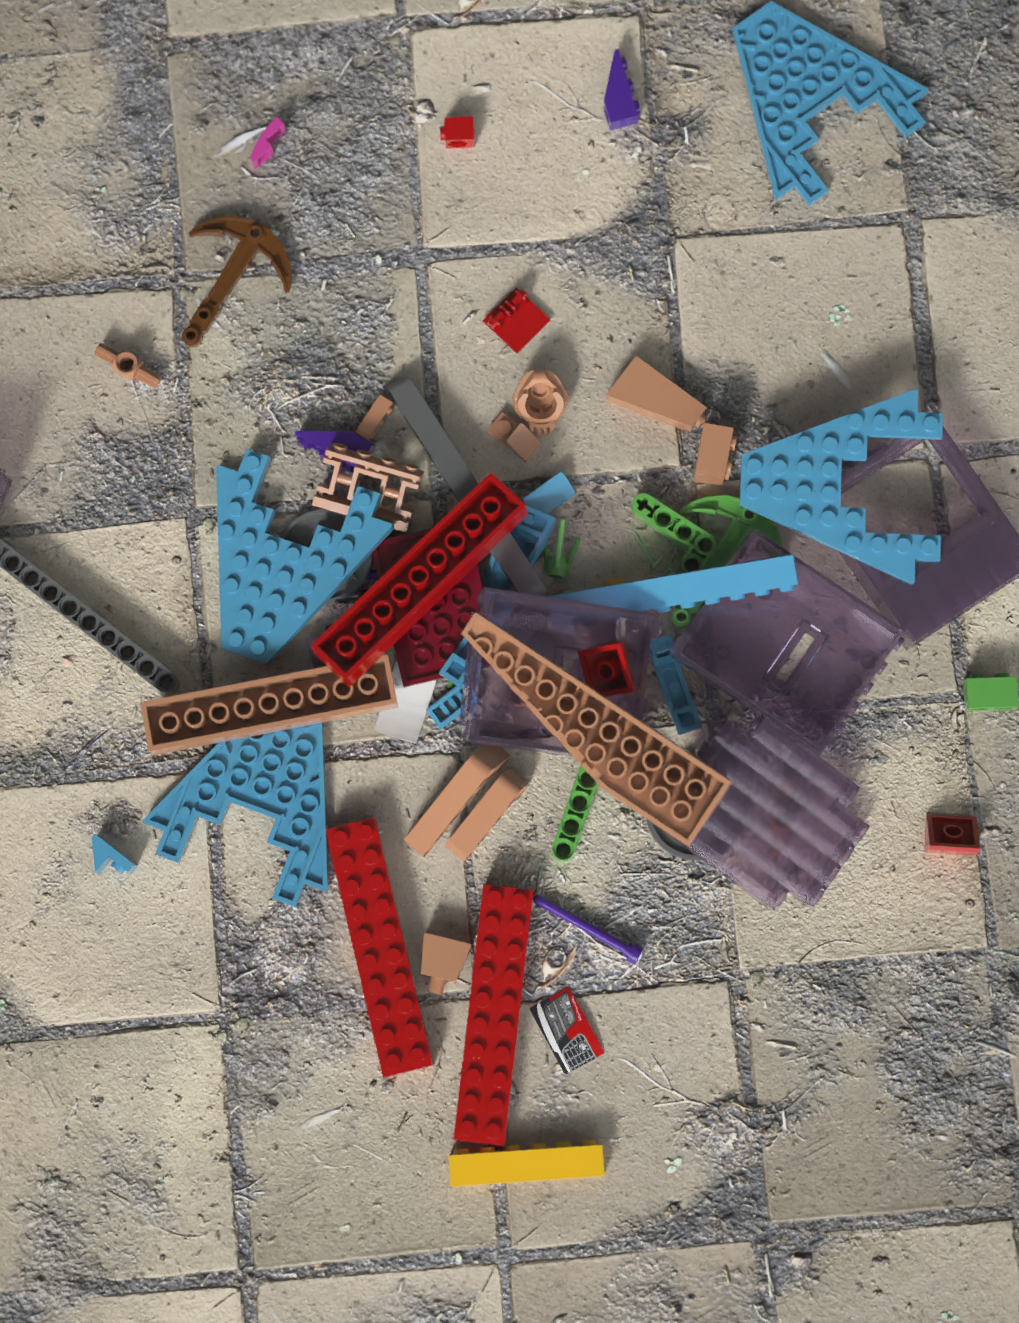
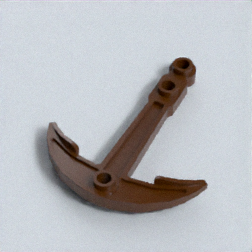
M226 216L207 220L188 232L190 237L212 236L224 238L225 235L239 240L238 245L208 297L201 302L192 316L190 327H187L182 333V339L188 347L195 348L202 343V335L208 333L220 314V308L258 253H262L271 260L270 263L279 275L285 293H290L292 284L290 261L283 244L263 224L253 219ZM254 230L260 231L257 237H252L251 233ZM202 312L209 313L206 319L200 318ZM190 332L196 333L195 338L191 340L187 338V335Z

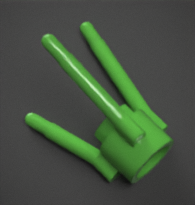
M564 518L560 522L556 556H551L549 560L548 540L543 550V570H546V576L565 578L566 573H570L571 564L580 542V538L577 537L565 562L566 558L561 557L566 522Z

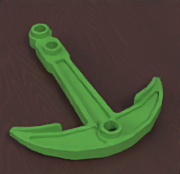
M728 495L703 497L680 509L681 515L704 514L715 516V513L732 520L731 525L704 569L727 565L750 533L754 534L764 543L763 549L769 558L784 555V547L777 527L770 519L753 512V518L747 519L744 513L750 510L740 506V498ZM704 601L695 602V607L681 609L680 606L675 609L671 615L673 625L677 628L687 627L690 624L691 615L698 612ZM684 613L686 619L684 621L677 620V614Z

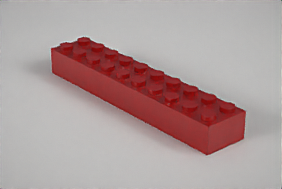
M489 473L310 645L314 654L341 681L350 687L528 515L527 506L496 476Z
M375 818L325 829L382 1076L386 1078L432 1067L434 1064L377 821Z
M483 884L453 1140L505 1146L533 890Z

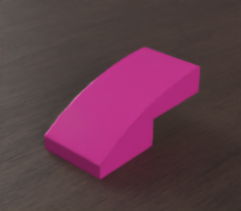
M278 117L263 131L254 146L250 158L255 169L274 155L271 144L286 132L284 123Z

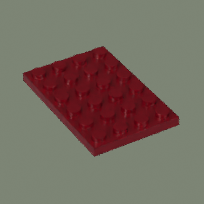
M432 528L383 540L372 552L378 580ZM478 565L472 568L394 644L404 688L445 678L439 672L464 639L461 633L476 612L480 615L482 608L486 604ZM482 657L473 671L492 666Z

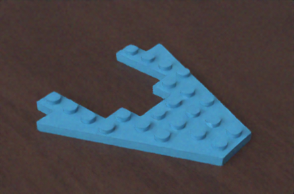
M914 389L741 455L740 506L906 583L914 584L915 561H940L941 535L865 533L866 508L841 507L842 460L866 461L867 437L941 440L943 434V413L918 412V389Z

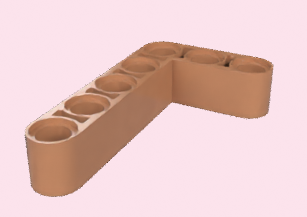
M493 740L475 751L404 841L424 857L438 842L485 781L499 772L511 758V755Z

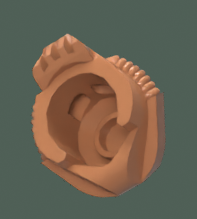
M547 369L528 371L522 376L512 396V402L519 417L529 423L531 432L536 436L549 435L554 430L555 420L562 417L565 409H567L569 395L554 372Z

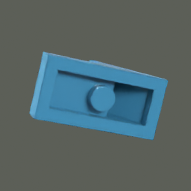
M96 834L92 836L95 873L100 875L111 860H113L111 866L122 874L125 871L132 874L138 867Z

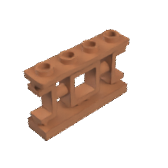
M330 444L325 450L323 463L335 466L331 483L329 485L320 482L317 485V492L314 495L312 505L347 515L357 489L360 473L382 479L379 490L382 498L374 518L395 525L394 529L407 532L411 527L412 515L414 513V509L403 506L407 487L418 490L424 471L419 470V467L414 464L406 463L401 465L395 463V460L389 457H381L380 459L371 456L372 454L365 450H357L356 452L349 450L348 446L344 444ZM343 460L357 464L354 468L353 476L340 473ZM390 474L404 477L400 490L388 486ZM338 482L350 486L347 498L334 495ZM385 496L397 499L394 512L381 508Z

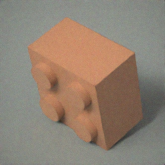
M704 423L693 482L722 487L723 481L729 479L733 460L728 459V457H733L737 436L732 435V427Z

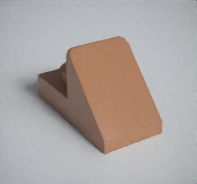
M503 412L487 430L490 436L524 462L529 459L541 444L523 423L517 424Z

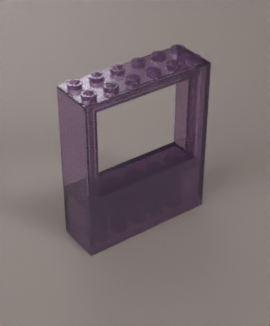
M944 427L941 440L928 439V441L980 516L941 540V558L939 562L915 561L914 584L906 583L891 575L885 577L882 571L839 552L906 651L1019 578V534ZM894 438L888 445L886 442L882 443L873 450L874 453L866 461H855L853 467L847 472L845 469L841 470V494L926 439Z

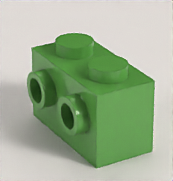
M1010 673L994 674L995 677L985 678V674L969 675L970 678L963 682L965 712L1015 710L1018 708L1017 677H1010Z

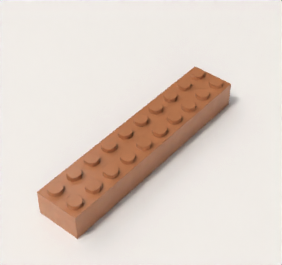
M388 654L382 655L350 687L325 666L140 702L148 751L152 755L399 708Z

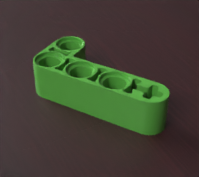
M640 493L634 497L631 507L633 516L687 551L680 564V573L688 572L684 567L687 562H694L698 566V570L704 569L715 552V538L652 496ZM647 503V509L644 508L642 511L638 509L639 505ZM655 508L656 510L653 514V518H650V513H653V509ZM666 515L670 522L667 525H661L657 522V517ZM681 528L688 529L691 536L681 538L677 531ZM700 542H708L711 545V550L703 552L699 549L698 544Z

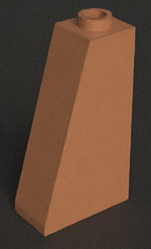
M637 356L634 357L606 394V400L612 404L688 432H692L695 427L699 429L707 419V416H705L706 406Z

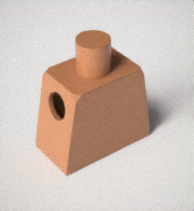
M424 933L421 975L431 977L427 992L442 995L445 981L457 982L470 953L471 944Z

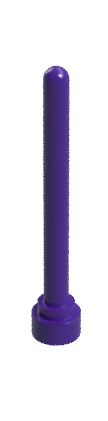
M535 895L533 898V902L536 905L621 951L623 956L626 957V961L633 965L636 964L644 949L643 946L636 942L635 944L630 942L627 944L541 895Z

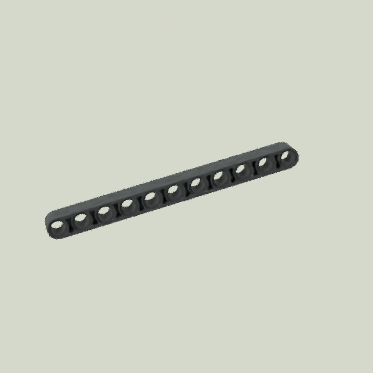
M406 375L386 387L387 391L453 495L460 502L478 485V482L410 377ZM509 533L490 552L522 602L527 604L545 593L546 589L511 533Z
M0 539L1 569L159 692L166 696H171L178 692L180 682L172 671ZM15 558L19 559V565L14 569H9V562ZM33 573H37L38 580L33 584H28V577ZM57 588L56 597L48 599L46 596L48 590ZM76 603V611L67 614L65 611L67 605ZM88 618L96 619V624L93 628H85V622ZM107 633H115V640L112 643H104V637ZM126 648H134L135 653L131 658H123V652ZM152 662L154 664L153 671L144 674L142 672L143 665ZM167 677L173 678V685L168 689H163L161 686L162 681Z

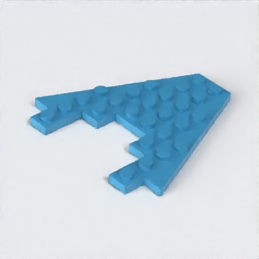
M770 1L732 28L767 173L776 201L795 189L808 207H810L828 194L829 189L801 154L819 142V138L806 122L841 97L845 99L856 115L877 102L905 139L925 125V120L913 106L914 103L928 94L929 90L925 86L778 4Z
M246 449L238 471L220 465L216 467L221 648L269 665L392 532L395 525L374 518L382 495L357 486L340 532L318 525L309 548L268 534L276 511L256 504L255 500L271 458Z
M323 723L218 743L143 820L144 824L164 831L155 854L180 864L198 817L221 826L230 803L276 819L267 843L287 850L290 853L272 899L296 908L305 884L328 892Z

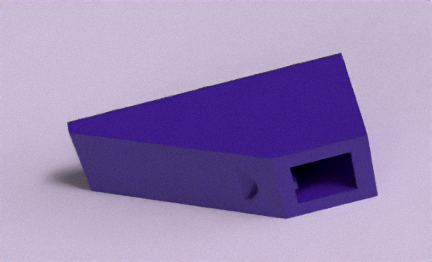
M618 49L614 50L603 104V110L610 131L638 124V115L641 114L638 100L634 101L632 92H634L632 79H627L625 73L628 70L625 56H620Z
M295 432L298 445L309 451L313 448L320 452L319 456L323 459L326 448L334 443L344 444L348 446L349 450L356 452L357 450H365L372 454L375 450L373 443L353 432ZM343 460L341 468L353 474L357 464Z

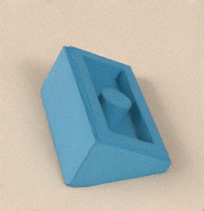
M561 471L525 496L522 502L531 508L549 514L573 497L576 492Z

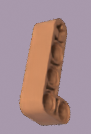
M511 769L503 772L451 836L445 847L465 862L512 803L517 801L525 792L529 784Z

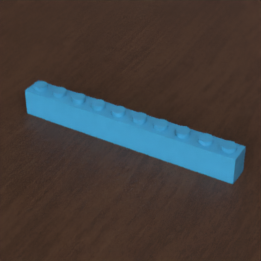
M795 553L553 594L547 596L551 625H559V629L574 627V622L583 621V625L598 623V618L607 617L608 621L623 619L622 614L632 613V617L647 615L646 610L656 609V613L671 611V606L680 605L681 609L695 607V602L705 600V604L708 605L719 603L722 597L730 596V601L743 599L746 593L754 592L755 596L770 594L769 589L779 588L780 592L795 590L794 585H798L800 581Z

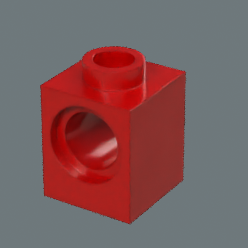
M473 116L444 118V126H440V140L445 141L446 149L475 147Z

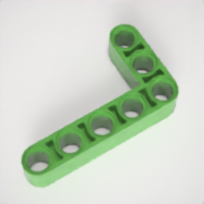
M581 765L552 846L554 859L561 863L570 861L574 856L598 786L596 781L590 786L582 784L580 778L582 775L587 774V771ZM576 797H582L586 800L587 805L584 809L579 810L573 806L572 802ZM567 821H575L579 829L575 833H568L564 828ZM561 844L568 845L571 850L570 854L566 857H560L556 853L557 846Z

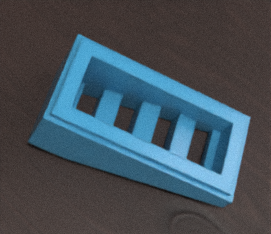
M466 679L461 687H454L427 708L426 711L441 730L482 700V697L471 682ZM462 689H465L472 698L470 701L461 692ZM454 695H457L463 706L461 708L454 700ZM448 701L456 712L452 714L445 705V702ZM438 707L442 709L448 717L444 720L436 710Z

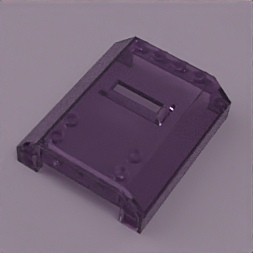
M754 529L732 564L791 553ZM796 557L800 583L794 585L795 590L780 592L779 588L769 589L770 594L755 596V593L751 592L746 593L745 598L730 601V596L720 598L719 603L708 605L704 603L686 631H683L670 650L669 656L819 757L822 752L827 754L836 742L832 737L834 734L839 737L847 725L843 720L848 714L853 716L860 706V703L857 702L860 695L864 694L866 696L874 685L871 679L875 673L881 675L888 665L884 661L892 649L897 651L905 640L902 637L905 629ZM807 633L814 638V641L785 682L776 675L804 634Z
M486 587L479 591L477 596L478 611L476 613L561 668H563L564 657L574 659L572 675L584 683L586 681L577 651L610 640L623 642L635 691L606 697L643 721V713L646 712L648 705L645 691L650 683V675L647 674L648 664L652 660L650 642L657 640L658 636L662 633L663 625L660 621V614ZM468 641L459 718L460 725L465 726V730L462 733L463 742L574 757Z

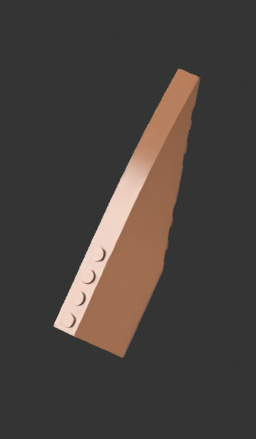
M475 612L461 634L526 703L528 708L547 729L555 735L567 751L575 757L587 773L595 779L597 784L604 791L689 847L733 781L568 671Z

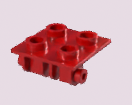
M517 287L482 320L516 354L551 321L527 298L528 294L523 289L519 290Z

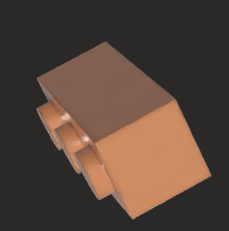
M379 395L355 431V434L369 442L374 441L377 436V430L384 426L385 418L387 415L390 416L394 410L393 402Z

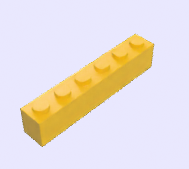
M597 1140L581 1141L582 1146L572 1147L571 1142H557L556 1148H546V1143L530 1144L531 1149L520 1150V1145L505 1146V1151L495 1152V1147L479 1148L480 1153L469 1154V1149H455L454 1155H449L450 1185L454 1187L605 1176L602 1144L597 1145Z

